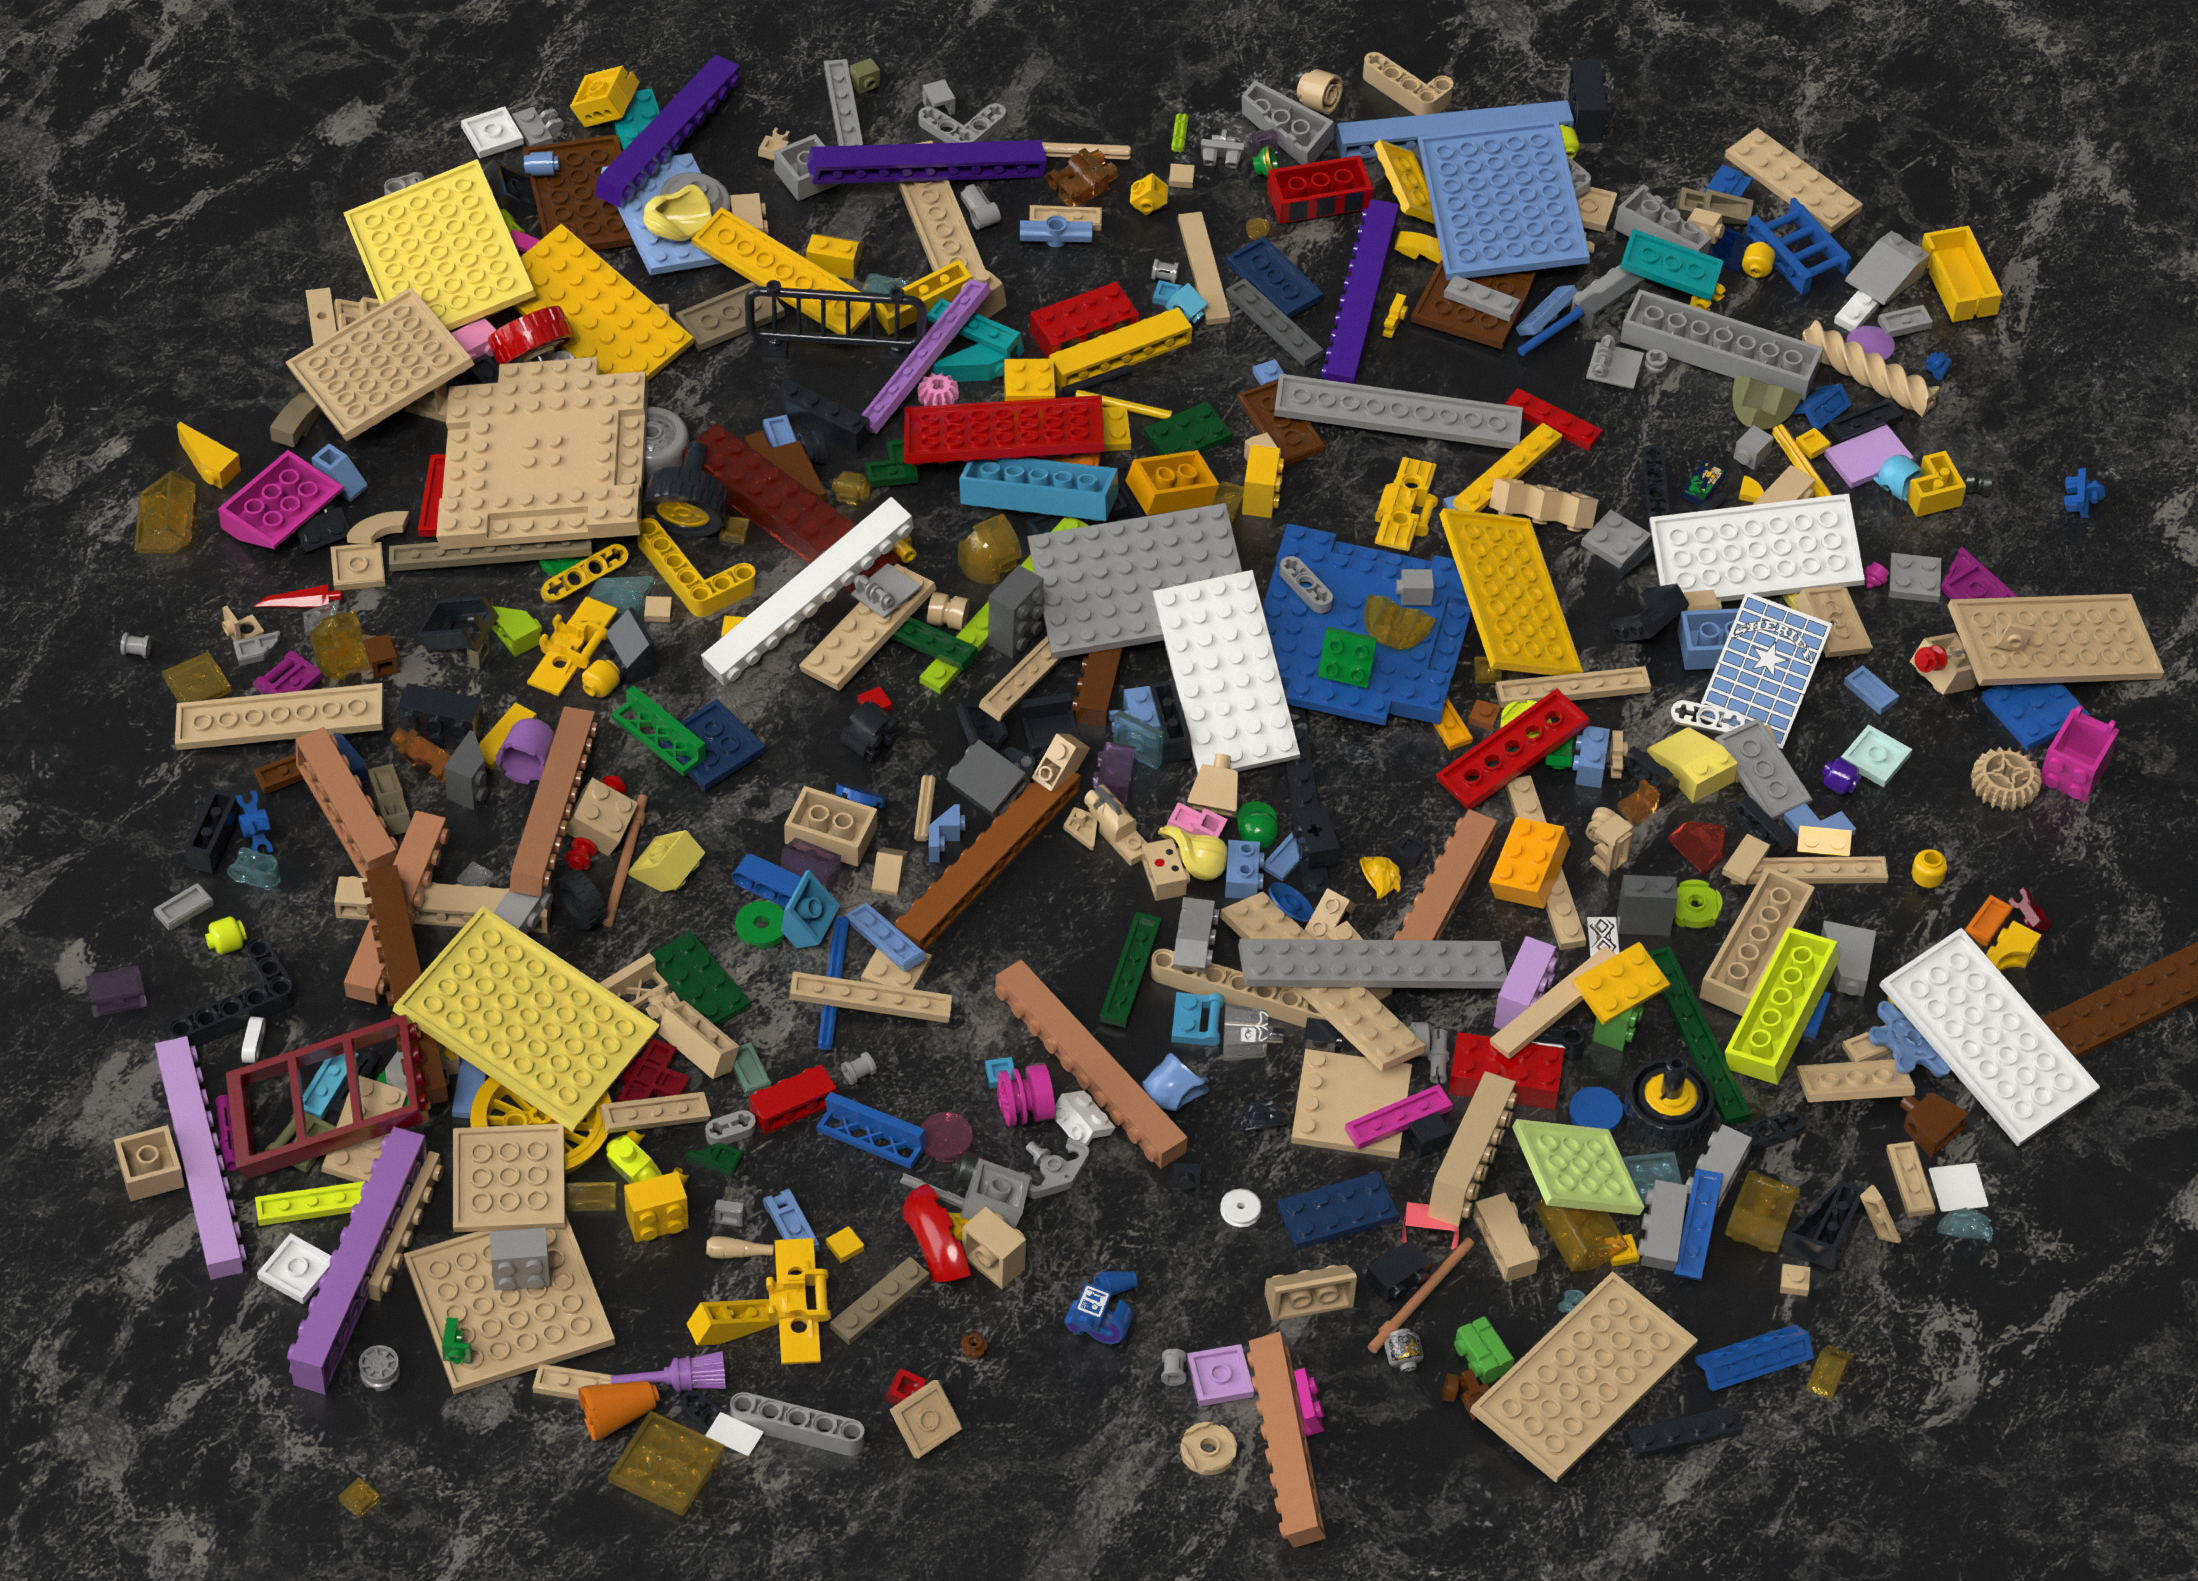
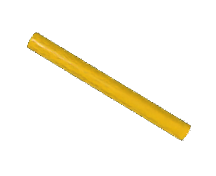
M1077 390L1075 397L1099 394ZM1102 395L1103 406H1127V411L1160 419L1171 417L1173 413L1169 410Z

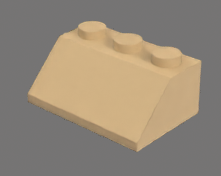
M1331 1265L1325 1269L1303 1270L1297 1274L1276 1275L1266 1279L1265 1297L1272 1321L1353 1307L1357 1281L1356 1273L1348 1265Z

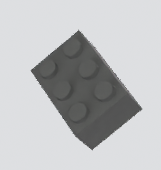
M1018 565L990 594L988 612L989 646L1013 659L1019 651L1025 650L1028 642L1034 635H1039L1044 625L1042 622L1044 611L1043 597L1045 594L1043 590L1044 578Z

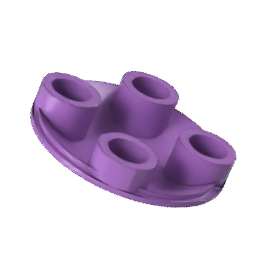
M1875 326L1858 327L1849 333L1846 342L1855 341L1860 343L1865 354L1879 353L1884 360L1888 359L1895 349L1893 338L1887 335L1883 329Z

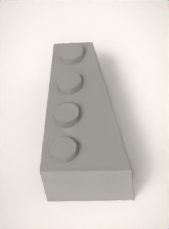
M1256 80L1242 95V114L1301 165L1314 163L1334 139V121Z
M1644 184L1618 207L1614 229L1630 237L1632 229L1706 255H1708L1712 239L1711 236L1693 222L1683 220L1680 216L1681 213L1675 208L1671 210L1664 205V200L1660 196L1651 195L1649 188Z

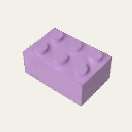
M1528 936L1525 937L1498 995L1494 1027L1503 1029L1545 995L1546 988L1551 989L1556 975L1554 971L1558 962V958H1555L1556 946Z

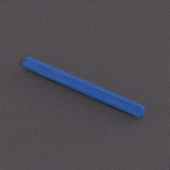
M837 916L834 920L827 977L842 979L849 919L846 916ZM823 1005L818 1048L820 1050L829 1051L833 1048L837 1006Z

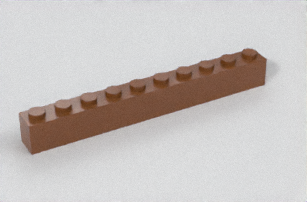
M1075 772L1054 792H1051L1037 781L1029 783L1023 794L1009 804L1004 814L997 816L991 827L986 832L980 833L975 843L961 853L959 860L954 865H949L944 871L943 876L929 886L921 899L917 898L913 902L911 909L905 915L898 917L894 926L925 952L1079 793L1081 775Z

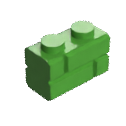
M1485 1316L1457 1330L1456 1341L1454 1342L1455 1349L1461 1357H1466L1469 1362V1369L1473 1370L1476 1378L1479 1377L1483 1384H1489L1497 1380V1378H1502L1514 1366L1515 1359Z

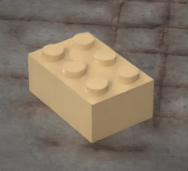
M804 786L784 825L785 844L858 867L877 830V809Z

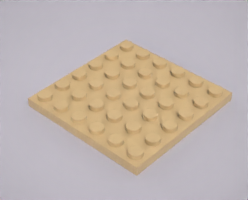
M410 287L286 361V364L347 442L373 425L380 423L393 413L400 411L413 401L422 398L425 394L443 385L458 374L465 372L474 365V362L415 290Z
M566 1213L565 1228H546L550 1286H543L538 1289L517 1288L511 1291L494 1290L490 1249V1232L492 1231H477L403 1254L453 1394L537 1369L538 1366L543 1364H554L615 1345L614 1335ZM447 1317L458 1318L459 1329L463 1330L462 1343L471 1344V1363L453 1364L449 1361H443L442 1342Z

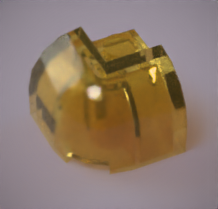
M1004 514L973 526L972 528L975 531L965 541L963 540L959 543L958 565L972 581L980 584L998 583L999 574L1016 567L1017 559L1022 557L1017 535Z
M356 611L321 619L322 623L315 627L314 630H310L311 647L319 671L326 677L345 679V670L369 666Z

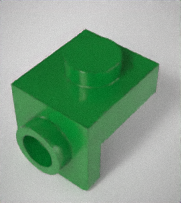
M1573 737L1545 756L1546 765H1550L1554 769L1572 767Z

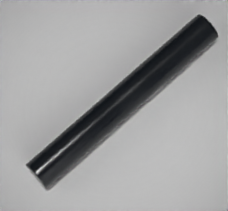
M1127 364L1064 386L1061 390L1064 396L1076 393L1077 390H1085L1131 374L1132 370L1130 365Z

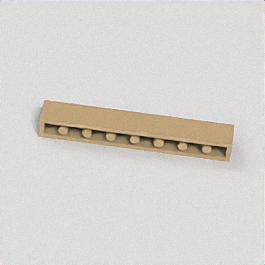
M339 876L334 900L336 918L370 920L367 904L371 903L370 897L365 898L362 882H366L367 878ZM431 882L430 886L424 889V899L421 908H416L414 924L464 927L482 906L494 912L510 888L475 887L461 884L448 885ZM551 905L549 908L543 909L536 927L530 928L528 932L548 933Z

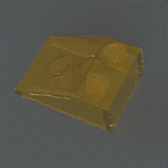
M1748 1171L1734 1205L1725 1235L1730 1236L1735 1241L1755 1245L1763 1251L1777 1253L1800 1189Z

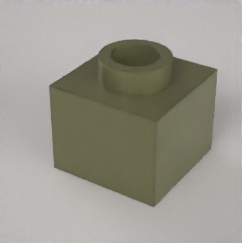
M872 58L850 65L851 83L859 94L880 86V69Z

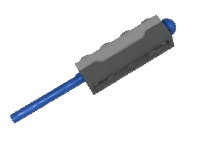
M1620 265L1610 269L1602 278L1594 280L1583 291H1578L1572 299L1571 312L1518 348L1519 354L1522 356L1526 355L1577 319L1592 330L1634 301L1639 289L1648 291L1657 285L1658 282L1619 269Z

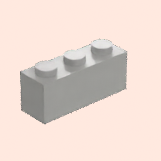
M1723 1124L1718 1132L1714 1131L1707 1145L1710 1149L1706 1155L1701 1154L1696 1164V1169L1723 1173L1716 1214L1744 1163L1752 1143L1751 1137ZM1691 1176L1686 1182L1688 1186L1686 1203L1688 1204L1694 1177Z
M1655 1180L1652 1189H1647L1645 1204L1649 1205L1648 1214L1644 1213L1641 1229L1646 1230L1645 1239H1640L1637 1255L1642 1256V1266L1674 1271L1678 1261L1688 1191L1687 1185Z

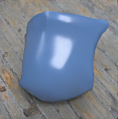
M1168 1053L1164 1061L1143 1081V1087L1148 1096L1160 1108L1178 1111L1184 1104L1209 1092V1087L1206 1085L1209 1079L1196 1076L1176 1056Z

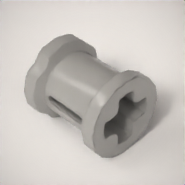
M1155 258L1151 280L1158 278L1176 284L1179 263H1164Z
M125 632L121 640V654L125 656L128 653L142 655L143 658L147 659L150 656L152 638L148 635L145 637L131 636L130 633Z
M867 1052L862 1053L860 1058L850 1063L846 1061L841 1064L843 1075L851 1085L856 1084L858 1079L868 1074L874 1075L877 1069L873 1058Z
M1180 1349L1165 1350L1162 1353V1361L1164 1362V1372L1161 1374L1162 1382L1169 1386L1184 1384L1186 1382V1374L1184 1372L1186 1353Z

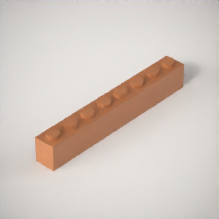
M1468 809L1464 818L1460 817L1454 830L1456 832L1454 837H1448L1444 847V855L1437 857L1434 873L1428 874L1424 883L1425 889L1423 893L1418 892L1413 904L1415 908L1412 912H1407L1403 921L1404 928L1402 931L1398 930L1393 940H1439L1495 837L1497 820Z
M415 811L393 865L398 866L411 929L415 921L414 913L416 908H421L423 903L424 889L431 884L434 865L438 866L440 862L441 848L443 844L446 845L450 837V829H447L446 818ZM371 919L344 980L346 997L377 1004L380 995L386 993L388 985L384 986L381 970L386 968L385 963L379 964L376 948L381 947L380 941H374L372 926L376 925L375 919Z
M1281 1331L1250 1340L1251 1352L1247 1353L1250 1367L1254 1368L1255 1376H1252L1251 1379L1256 1393H1259L1260 1400H1256V1406L1259 1415L1263 1416L1264 1424H1261V1432L1264 1440L1268 1441L1269 1448L1265 1449V1454L1269 1465L1273 1467V1473H1270V1480L1274 1490L1277 1489L1278 1497L1274 1498L1276 1509L1282 1515L1283 1522L1279 1523L1280 1532L1283 1539H1288L1295 1548L1326 1539L1289 1344Z

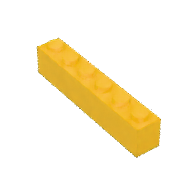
M1178 307L1108 334L1100 335L1089 341L1078 343L1062 351H1057L1049 355V359H1054V381L1061 389L1072 383L1127 364L1131 366L1188 345L1192 339V326Z

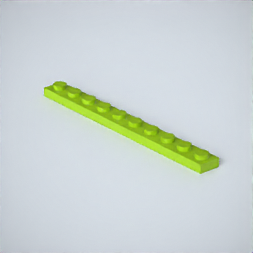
M1065 516L1051 532L1086 527L1088 525L1077 518ZM1030 555L1021 566L1034 573ZM989 601L956 636L958 639L977 646L979 652L988 643ZM935 659L920 676V683L941 695L962 670Z

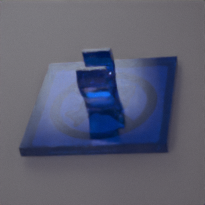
M1725 227L1723 237L1718 239L1715 244L1710 243L1708 255L1723 260L1722 267L1739 273L1742 268L1745 249L1755 242L1750 237Z

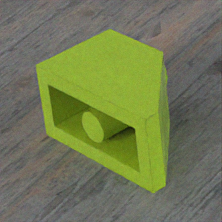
M492 606L499 615L492 629L515 657L539 645L542 627L536 618L533 619L527 611Z

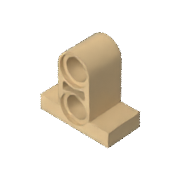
M446 382L428 392L422 398L405 406V411L446 422L448 406Z

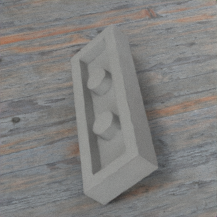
M1459 276L1453 277L1444 290L1445 298L1509 322L1520 307V299Z

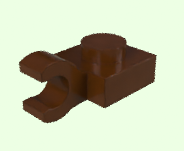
M1468 1369L1461 1372L1462 1376L1459 1377V1386L1462 1390L1466 1391L1460 1398L1472 1421H1475L1478 1418L1470 1412L1471 1407L1490 1388L1487 1383L1480 1386L1473 1370Z

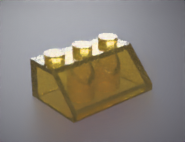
M171 470L140 493L134 546L135 552L175 553L180 548L189 544L192 538L191 527L194 518L195 483Z
M1543 1196L1534 1206L1536 1213L1571 1272L1593 1270L1626 1251L1629 1247L1608 1212L1547 1206Z

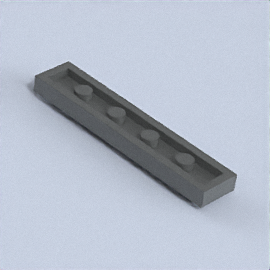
M1245 278L1226 289V296L1301 365L1305 367L1323 356V349Z

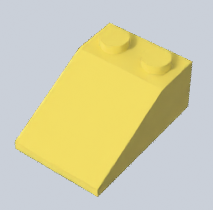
M1690 727L1647 748V752L1661 766L1667 767L1674 774V777L1680 781L1678 787L1692 803L1720 790L1735 780L1738 762L1721 744Z

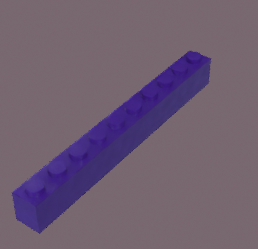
M715 54L597 178L595 196L619 208L627 200L630 201L637 189L642 188L646 180L651 175L656 174L659 166L668 161L671 153L680 148L682 142L692 135L698 125L701 126L706 116L715 111L717 105L727 98L732 89L737 88L741 79L739 76L740 65Z
M1041 140L810 147L807 166L812 184L1043 177L1047 158Z
M1370 199L1369 207L1363 209L1361 222H1364V225H1359L1357 239H1360V242H1355L1353 256H1355V260H1350L1348 269L1351 277L1346 276L1344 291L1347 292L1346 294H1341L1339 308H1342V311H1337L1335 325L1338 327L1337 329H1332L1330 343H1333V346H1328L1326 361L1329 362L1328 364H1323L1321 378L1325 380L1356 384L1397 222L1399 204Z

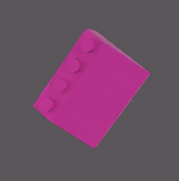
M287 450L218 508L221 528L239 541L275 549L344 490V486Z

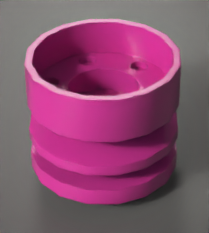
M1044 1063L1027 1066L1025 1079L1021 1078L1017 1068L1011 1070V1080L1006 1070L998 1072V1103L1008 1127L1016 1126L1017 1116L1020 1124L1026 1125L1029 1111H1031L1036 1123L1054 1120L1055 1101L1049 1071Z

